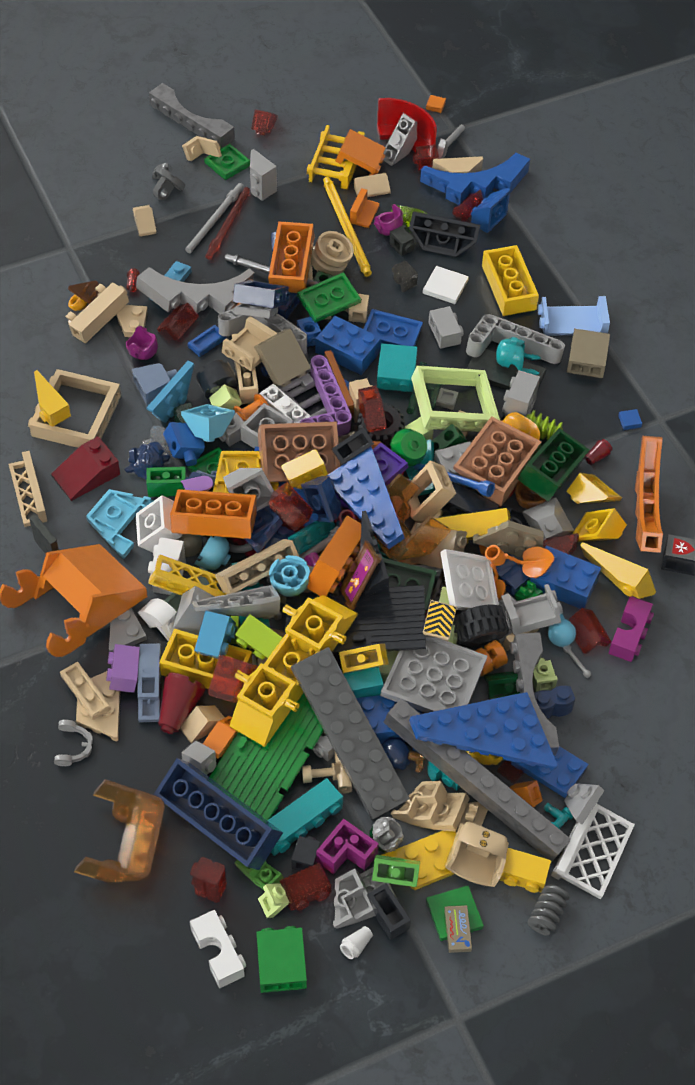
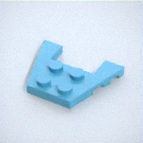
M109 489L86 515V518L118 555L124 559L133 549L134 542L120 534L133 520L137 512L155 500H151V497L144 496L140 498L133 496L131 493Z

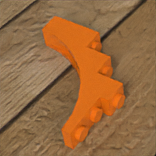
M642 436L639 468L635 484V491L637 493L635 515L638 519L636 541L641 551L661 553L663 532L659 514V475L662 437Z

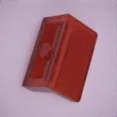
M189 303L180 305L170 313L157 330L159 332L167 330L174 340H178L199 315Z
M581 608L568 619L576 629L575 640L583 653H589L597 645L607 647L612 642L593 610Z

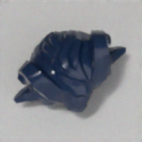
M158 441L142 444L139 448L134 447L129 450L130 465L124 470L127 473L135 472L138 477L147 479V468L163 467L164 463L169 461L170 455H163L165 450Z

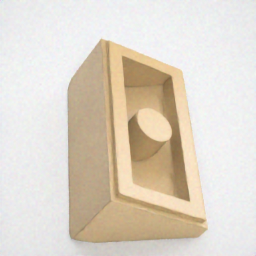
M386 173L354 179V189L357 196L361 188L368 190L367 197L391 193Z

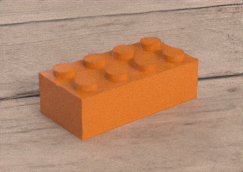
M278 221L268 276L270 284L289 286L288 291L293 293L306 289L315 238L313 224Z
M177 489L170 513L172 533L251 539L257 515L256 495Z
M346 516L317 560L309 576L307 589L319 596H327L329 592L334 593L339 584L338 582L345 575L350 562L356 558L360 551L361 523Z

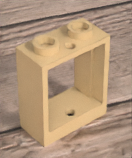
M431 460L401 490L404 502L409 509L410 517L415 521L425 524L456 494L445 467ZM433 482L436 490L420 504L418 495Z

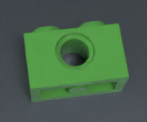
M376 855L372 881L417 887L420 861Z

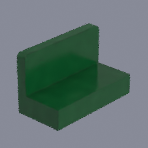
M514 671L484 675V679L487 682L489 700L520 694L516 688L518 674L514 673Z

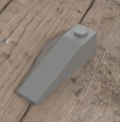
M272 585L192 601L195 611L198 612L210 611L218 614L246 617L251 614L253 617H262L263 619L273 618L274 615L280 614V596Z

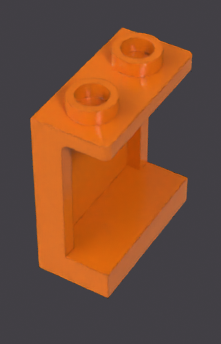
M350 129L335 162L341 164L345 158L370 171L369 176L376 175L381 168L379 163L382 164L385 158L383 153L386 147Z

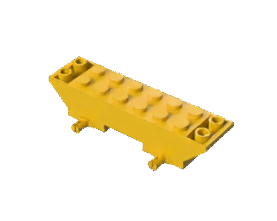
M325 595L313 600L308 597L297 610L286 604L282 612L292 617L291 622L285 629V636L264 664L260 663L258 668L250 675L240 670L235 674V678L244 682V685L237 695L238 702L230 727L265 747L291 710L296 712L299 708V703L296 702L303 694V690L290 667L328 647L332 652L338 643L343 645L347 638L344 634L358 616V613Z

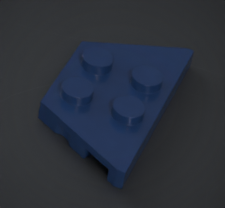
M266 506L257 511L251 539H244L259 553L283 522L269 506Z

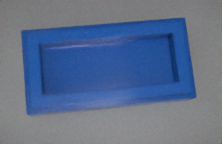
M213 325L188 342V348L201 357L227 339V336L220 335L219 328Z

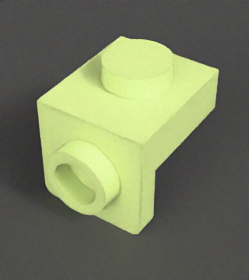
M266 884L263 886L265 893L258 898L267 918L275 917L290 903L281 884Z

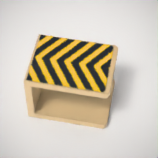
M431 600L423 634L448 641L457 606Z

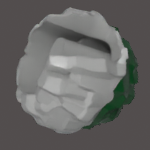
M381 817L376 820L369 831L370 838L379 843L378 851L384 853L395 851L404 837L401 826L391 817Z

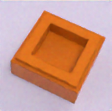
M430 95L426 104V110L441 113L445 106L446 98Z

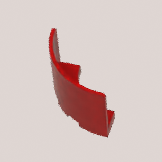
M379 98L377 131L380 140L390 139L404 113L417 122V140L412 149L417 154L418 159L435 157L437 126L431 115L418 105L405 100Z

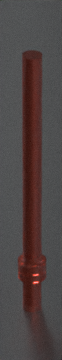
M244 187L216 238L211 241L209 250L205 255L207 259L211 260L215 252L221 247V241L250 192L248 187Z

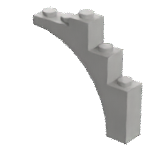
M149 267L137 276L136 288L167 312L177 308L181 303L194 314L205 310L208 305L221 314L234 309L236 306V302H233L235 284L248 280L254 281L255 272L248 269L241 275L227 281L212 284H193L173 280Z

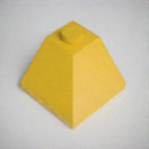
M579 473L567 490L571 495L570 498L577 504L612 502L622 499L620 495L593 474Z
M615 508L586 512L569 540L570 542L619 539L627 524Z

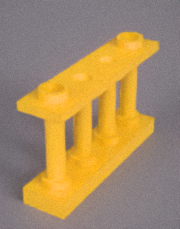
M326 125L325 130L321 132L320 143L311 165L308 164L307 174L309 175V182H312L315 174L337 178L341 181V188L348 189L357 165L346 159L339 164L335 162L336 159L322 157L324 152L338 155L340 148L327 146L328 141L343 144L345 137L331 135L330 125ZM358 131L359 134L365 136V132ZM319 163L342 167L343 171L336 172L318 168Z

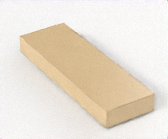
M79 662L60 671L61 677L92 720L111 710L110 705Z

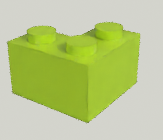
M249 614L234 636L237 639L235 643L243 649L248 647L250 650H255L253 654L262 661L264 658H269L283 638L251 614Z

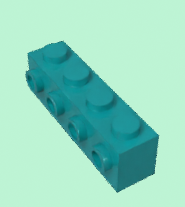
M327 778L268 820L283 832L271 851L274 856L279 852H285L291 843L298 840L299 836L305 837L309 830L313 827L321 826L327 817L331 814L336 815L342 809L343 796Z

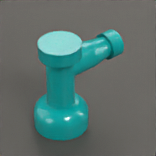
M550 803L544 806V811L549 812L556 818L551 823L558 829L567 820L573 818L567 807L560 811Z

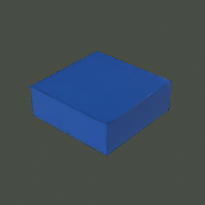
M637 409L619 412L618 416L623 430L642 427V421Z

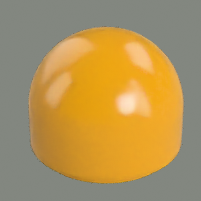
M73 295L69 300L68 306L72 310L80 311L87 306V302L77 295Z

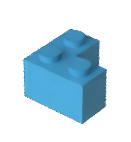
M205 611L194 651L201 655L222 660V656L227 654L229 643L226 642L231 643V639L235 638L234 636L238 629L235 626L236 622L230 616Z

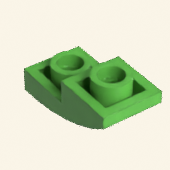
M239 860L235 862V865L263 891V886L266 884H279L284 879L283 875L267 864L266 860L260 870L246 867Z

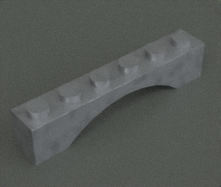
M161 83L149 92L150 106L200 137L217 141L220 149L235 140L234 127L222 119L204 118L189 112L178 102L174 90L167 85Z
M540 632L515 634L513 642L510 643L511 654L515 655L513 669L514 673L518 674V679L516 680L517 692L528 693L553 755L556 756L559 749L556 727L540 710L533 692V671L543 653Z

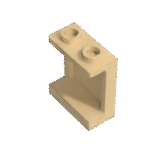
M250 316L246 319L244 329L230 341L228 339L223 341L222 353L239 363L242 367L252 371L262 362L254 346L277 333Z

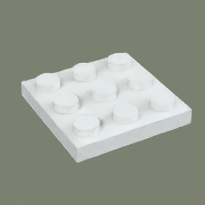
M448 549L440 552L450 605L457 606L456 610L462 611L487 604L499 605L493 570L490 566L491 562L485 556Z

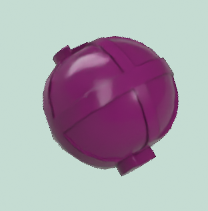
M395 204L392 205L393 212H385L375 217L374 225L382 235L390 236V231L403 225V212Z
M138 326L134 334L126 341V347L132 357L148 360L158 350L157 338L154 334L148 332L147 328Z

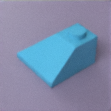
M209 404L181 411V416L194 436L202 438L206 442H212L215 438L223 436L235 415V410Z

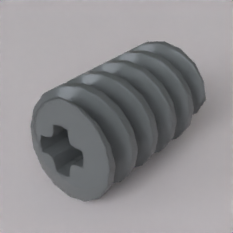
M555 885L545 886L538 902L535 904V909L531 913L532 917L528 919L529 927L545 936L550 935L549 930L555 931L557 926L554 923H559V916L563 915L564 912L562 908L567 906L565 900L570 899V894Z

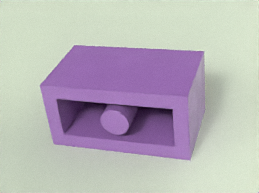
M115 644L113 652H109L108 664H111V669L108 668L106 681H110L109 690L134 693L138 677L140 647Z

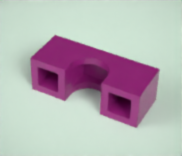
M632 596L629 597L621 622L629 625L632 629L624 630L617 628L608 654L632 662L634 655H639L642 647L639 641L640 639H645L648 628H645L646 623L651 624L654 615L651 612L653 604Z

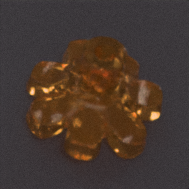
M410 751L408 759L416 761L415 771L420 773L424 768L423 762L425 757L420 753Z

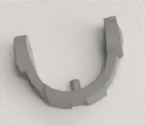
M59 721V730L79 732L83 734L88 742H82V746H86V749L79 755L55 756L54 764L70 766L72 762L80 761L90 755L93 738L90 732L76 725L74 721Z

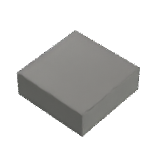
M441 388L436 400V406L453 410L459 392Z

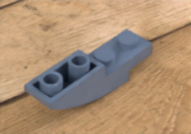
M161 643L140 644L138 663L139 722H159L161 684L159 662L161 660Z

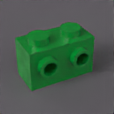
M186 467L147 468L146 484L148 497L176 496L177 489L185 490L180 481L186 478Z

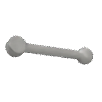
M571 646L563 647V651L568 653L583 671L584 677L589 678L591 671L586 670L571 651Z

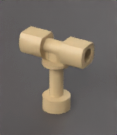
M335 751V763H332V768L311 769V765L302 766L303 783H311L312 778L332 776L333 780L338 781L340 793L352 792V783Z

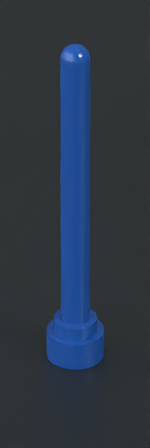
M419 463L414 466V469L421 471L426 465ZM447 472L452 482L477 489L483 496L491 497L494 493V482L488 480L478 482Z

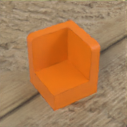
M537 780L516 783L509 787L532 807L543 801Z

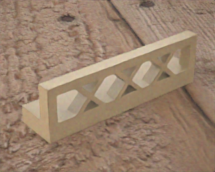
M30 451L22 452L24 461L9 464L24 527L31 526L30 520L26 519L30 511L36 513L43 523L47 522ZM26 468L22 475L14 472V469ZM22 481L30 484L26 490L18 487ZM26 496L33 498L30 505L22 502Z

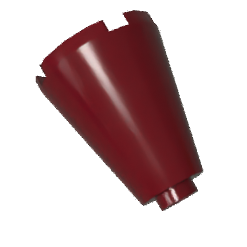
M178 673L166 675L158 723L163 732L173 734V732L179 731L203 696L206 689L203 684L198 681L192 683L189 681L188 676Z

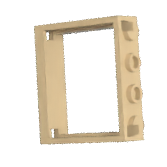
M57 369L49 381L57 392L61 385L103 394L106 395V398L88 434L56 426L51 427L48 424L42 423L43 420L39 415L41 411L38 403L35 414L28 423L31 436L77 448L97 436L101 439L121 398L120 384Z

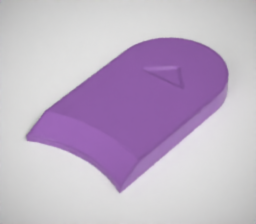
M200 476L180 481L185 490L208 491L213 487V480L209 476Z

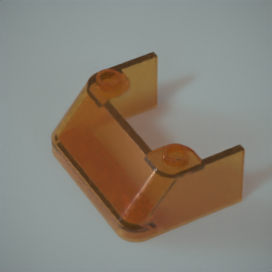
M399 473L386 488L405 539L388 550L374 535L386 556L394 561L429 555L451 532L450 528L429 516L411 534L404 522L411 514V506L408 502L420 490V486Z
M105 779L94 791L93 796L114 802L112 807L113 816L117 820L126 823L118 860L107 859L99 861L85 857L76 866L74 872L104 882L143 880L151 870L165 808L164 802L158 796Z

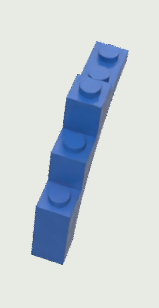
M515 153L507 161L496 167L474 173H450L424 165L421 169L420 182L446 193L445 199L461 205L469 194L484 199L488 197L494 188L497 190L509 188L511 193L528 173L530 159Z

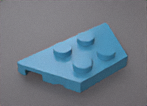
M187 361L148 405L147 410L152 412L159 420L166 423L170 417L172 418L180 405L186 402L194 363Z

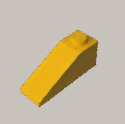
M38 370L34 371L41 411L39 415L44 422H48L53 427L71 417L69 404Z

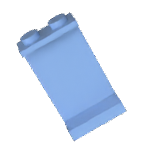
M606 296L598 297L597 306L547 307L546 297H542L541 304H538V315H541L539 326L543 328V334L547 336L573 335L574 328L608 334L610 320Z

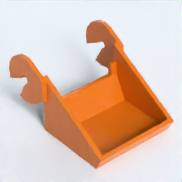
M100 544L47 552L40 576H37L31 570L23 569L16 572L18 584L21 586L20 590L17 591L15 588L2 584L0 588V602L7 608L21 606L33 597L37 599L55 588L80 613L79 618L64 620L66 633L69 635L67 639L64 640L63 637L53 633L49 634L46 648L55 657H63L83 645L87 637L148 597L146 587Z

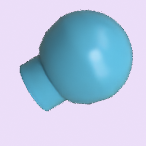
M560 614L561 623L549 626L548 637L554 645L565 647L574 641L576 629L569 620L564 618V615Z

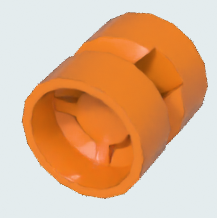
M496 640L486 644L484 649L480 647L474 650L487 655V660L480 676L492 672L493 668L497 669L508 663L507 654L503 646Z

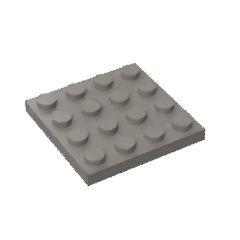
M426 635V649L399 651L380 696L395 702L402 698L412 708L425 713L467 705L482 673L487 655L440 638Z

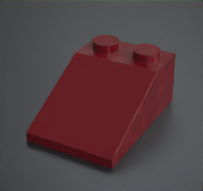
M97 436L82 444L51 473V476L67 497L73 501L119 476L120 468L117 458L100 437Z

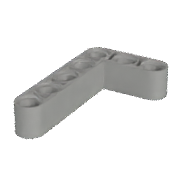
M234 309L219 314V334L231 336L232 334L239 333L245 328L246 319L250 316L234 314ZM276 313L271 318L251 316L276 333L291 328L303 353H307V334Z
M490 314L482 317L468 338L466 353L472 357L481 356L491 341L500 343L505 338L517 337L525 341L524 353L538 355L544 361L557 364L561 362L565 344L558 339Z

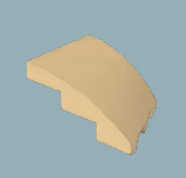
M424 781L415 788L413 793L408 795L410 799L405 801L406 803L398 811L394 809L391 815L395 819L423 828L456 831L470 798L467 793H447L441 781Z

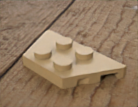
M106 671L90 679L108 702L111 710L92 720L77 699L76 723L81 727L90 728L95 733H103L110 736L112 740L118 741L120 691L109 690L110 681H106Z

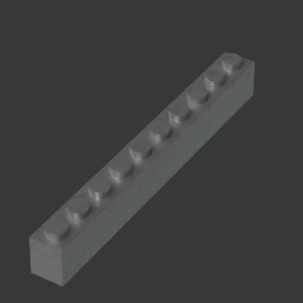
M401 698L388 712L383 723L541 855L552 862L570 841V838L464 750L456 749V746L444 743L438 745L431 741L417 740L409 719L411 716L420 715V713Z

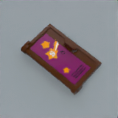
M367 540L355 561L350 562L346 570L348 574L340 587V591L347 601L345 604L350 610H355L359 597L377 564L382 560L381 556L376 554Z

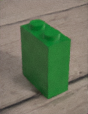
M287 926L280 930L265 928L257 931L261 993L307 989L302 928Z

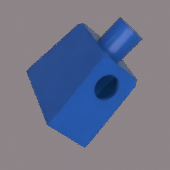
M170 422L163 435L172 456L185 459L187 466L195 465L205 448L203 439L195 437L187 423Z

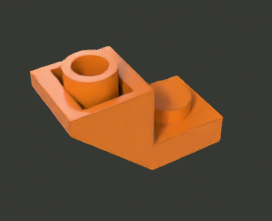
M231 716L218 721L203 742V745L215 750L216 758L224 755L233 738L238 733V731L230 727Z

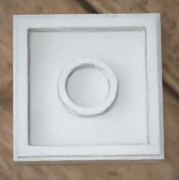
M436 266L423 289V294L456 304L468 282L469 276Z

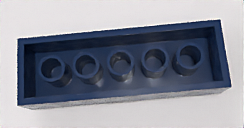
M179 758L175 760L153 794L246 867L260 870L283 834L281 830L190 762Z

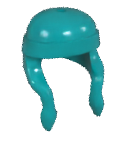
M517 337L501 340L496 351L497 363L502 367L508 368L510 365H514L518 370L533 375H539L540 373L533 369L523 368L524 358L539 360L541 357L524 353L525 341Z

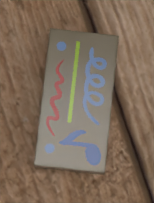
M467 905L445 907L444 913L449 953L471 952L472 944Z

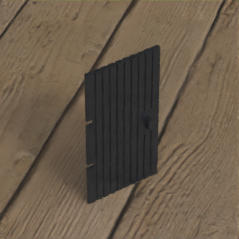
M424 585L389 587V591L368 597L365 596L363 591L356 603L355 610H353L358 613V616L344 634L347 637L343 645L338 643L332 654H339L342 651L376 644H385L386 651L426 649V635L423 634L425 625ZM340 590L339 596H333L330 592L326 596L347 607L345 604L347 601ZM303 592L298 596H286V604L297 610L308 597L313 600L319 597V595L314 592ZM286 614L285 629L291 622L292 618L288 614Z

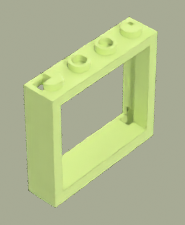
M429 366L416 367L411 379L424 429L445 430L448 426L454 424L461 431L480 432L491 416L500 420L485 370ZM425 383L475 386L483 414L432 411Z

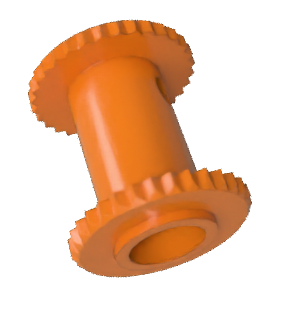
M255 394L254 402L244 408L235 406L233 408L235 413L244 422L263 403L268 405L267 401L260 394Z

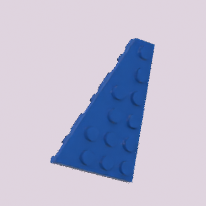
M527 692L415 715L409 719L417 740L431 741L438 745L444 743L456 746V749L479 752L486 756L492 754L503 757L504 760L526 763L534 767L535 765L548 767L550 770H555L558 767Z

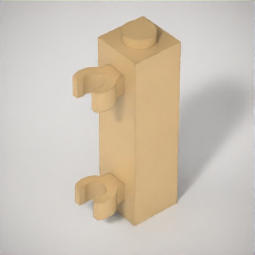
M112 282L106 288L99 284L95 288L99 292L97 294L98 297L78 316L70 311L65 317L69 319L68 325L72 335L86 344L129 302L127 291L123 286H118Z

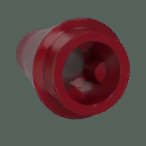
M605 439L598 440L586 455V462L589 465H593L595 462L609 456L613 450L611 444Z

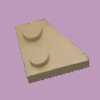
M125 305L116 314L125 337H131L138 326L145 328L148 313L147 306Z

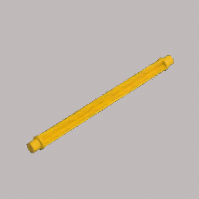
M325 177L323 179L324 187L345 235L353 245V253L361 272L366 277L372 274L371 267L334 183L330 177Z

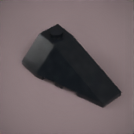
M366 510L362 511L360 550L367 540L376 554L382 558L381 553H379L378 543L376 539H373V529ZM383 558L377 564L363 590L366 597L389 591V577Z

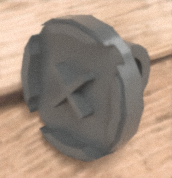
M161 166L155 169L154 172L160 177L153 190V195L156 198L165 200L174 188L180 191L184 190L185 183L178 177H174Z

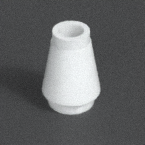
M363 926L358 931L344 938L340 945L342 953L349 959L358 957L373 937L371 930Z

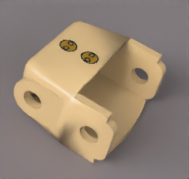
M461 823L445 867L463 879L476 884L495 887L503 873L509 842H507V838L504 835L475 823Z

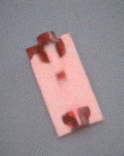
M481 190L470 194L463 201V204L455 207L452 212L453 215L461 217L463 222L471 216L473 208L478 207L483 200Z

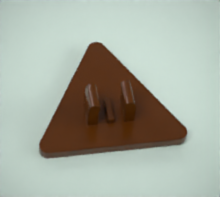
M95 280L70 285L68 290L90 304L98 297L97 294L99 292L95 288L99 283Z

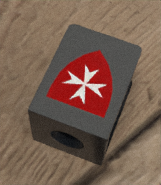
M668 534L663 551L661 570L695 576V539Z

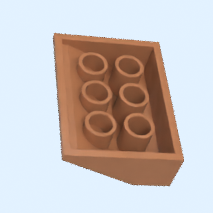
M491 416L456 462L453 469L465 478L478 482L484 480L494 482L495 490L491 497H483L502 506L519 481L517 479L526 464L540 450L541 441Z
M337 422L261 424L258 428L262 470L269 482L288 481L281 466L313 450H317L328 474L340 467L339 460L331 450L339 444Z

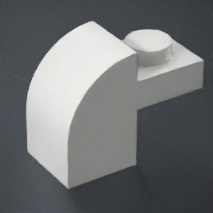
M158 598L152 599L138 614L150 628L157 627L169 642L174 630L173 625L177 612L167 602Z

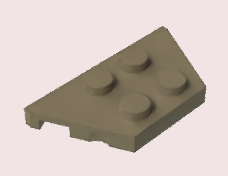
M509 520L501 523L499 526L487 529V534L485 535L475 534L473 536V543L486 547L497 545L503 552L522 558L524 551L528 548H543L544 540L543 531Z

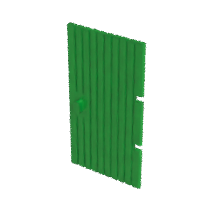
M304 693L296 702L299 703L297 711L291 710L265 747L238 732L210 775L212 780L267 821L273 816L284 798L278 792L281 788L288 791L307 760L309 754L304 752L305 748L313 750L324 731Z

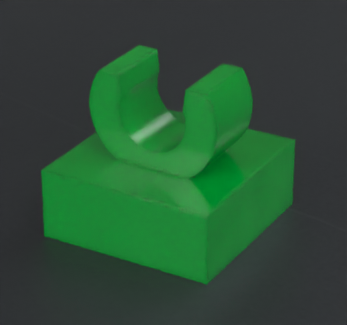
M528 580L527 584L524 587L521 586L520 590L515 594V599L520 601L543 595V591L536 588V584Z

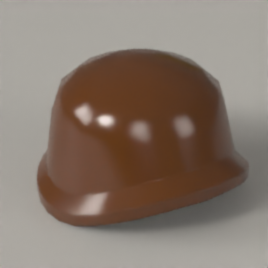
M518 481L516 484V500L523 508L530 509L546 501L522 482Z

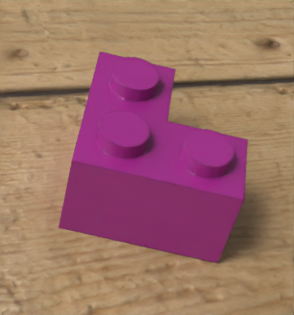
M343 818L317 849L316 862L334 874L348 858L365 871L375 859V856L378 855L379 843Z

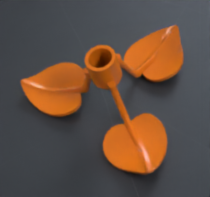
M479 545L481 554L491 562L490 566L494 572L498 601L505 593L506 584L498 579L496 566L504 564L506 559L523 565L522 570L526 576L538 578L547 572L555 558L545 548L531 547L524 551V561H521L504 553L497 545H490L489 547Z

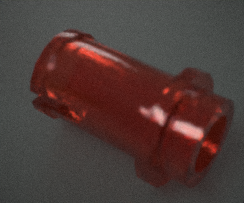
M135 268L127 272L126 289L128 291L130 289V292L137 291V276L140 273Z

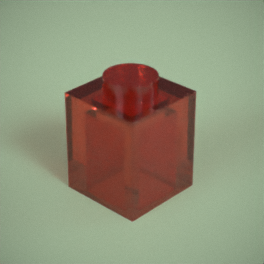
M436 145L416 146V154H413L414 164H417L418 170H421L424 165L432 168L433 159H439Z

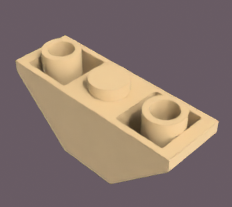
M483 157L433 159L432 168L450 173L482 171Z

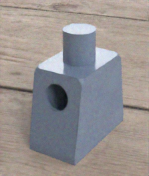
M160 363L132 369L133 381L146 405H149L177 373L176 369L166 372Z

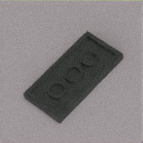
M485 349L481 356L472 357L467 369L485 370L489 384L507 390L511 389L509 386L512 377H516L518 369L514 365H510L508 368L499 365L496 360V352ZM523 361V368L533 369L540 373L536 375L540 376V385L546 368Z

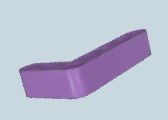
M316 355L311 359L310 374L315 381L316 389L327 413L302 419L300 423L337 422L338 436L345 435L351 430L352 416L327 359L322 355Z

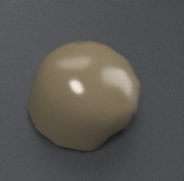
M182 534L177 539L184 541L185 557L195 556L202 550L201 535Z

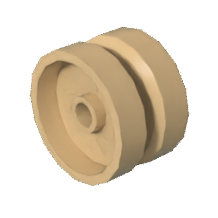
M335 231L324 232L319 236L313 247L311 264L317 271L319 270L332 276L341 274L353 256V245L341 233Z

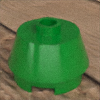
M413 429L398 431L390 444L391 450L404 459L408 466H415L421 463L427 452L425 437Z

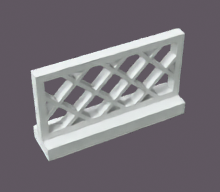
M596 803L583 824L576 821L569 836L570 841L564 847L551 876L558 880L563 878L601 899L635 824ZM599 812L604 815L607 823L598 825L595 818L596 813ZM621 824L626 827L625 834L617 835L614 825ZM609 826L613 837L604 839L600 828ZM595 830L599 841L590 843L587 832ZM615 841L618 850L609 854L606 843ZM601 844L605 855L595 857L592 846ZM587 848L591 859L581 861L578 852L580 849ZM607 859L610 868L601 872L597 861ZM593 862L596 873L587 876L583 865ZM579 866L583 877L575 878L569 875L570 869ZM599 878L601 883L599 891L591 886L589 879Z

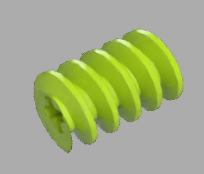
M535 410L526 416V418L538 426L542 440L547 437L548 441L558 428L563 430V422L556 426V419L549 423V416L542 420V413L535 417Z

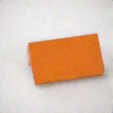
M361 188L350 210L351 224L369 228L377 213L379 203L367 200L368 190Z

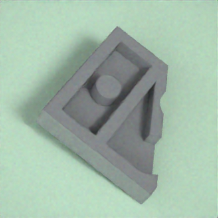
M132 608L110 622L109 652H113L115 644L133 646L147 640L146 634Z
M576 783L568 790V795L564 802L576 821L580 824L584 823L604 790L599 785Z

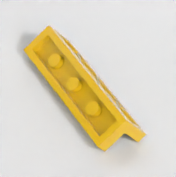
M163 555L158 556L155 571L150 576L148 584L182 595L194 586L215 597L226 595L217 587L219 583L215 574ZM162 562L168 564L172 571L161 570ZM185 570L191 577L186 579L182 577L179 571ZM201 576L206 578L209 584H201L198 578Z

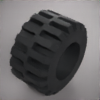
M375 403L373 406L370 404L367 406V409L364 408L362 413H359L357 431L364 428L372 441H381L391 450V441L398 431L404 429L405 419L398 408L394 409V406L391 404L389 406L387 403ZM375 427H385L387 429H376Z
M487 604L476 606L461 612L454 618L458 640L462 646L476 647L486 645L494 640H500L509 633L504 610L500 605Z

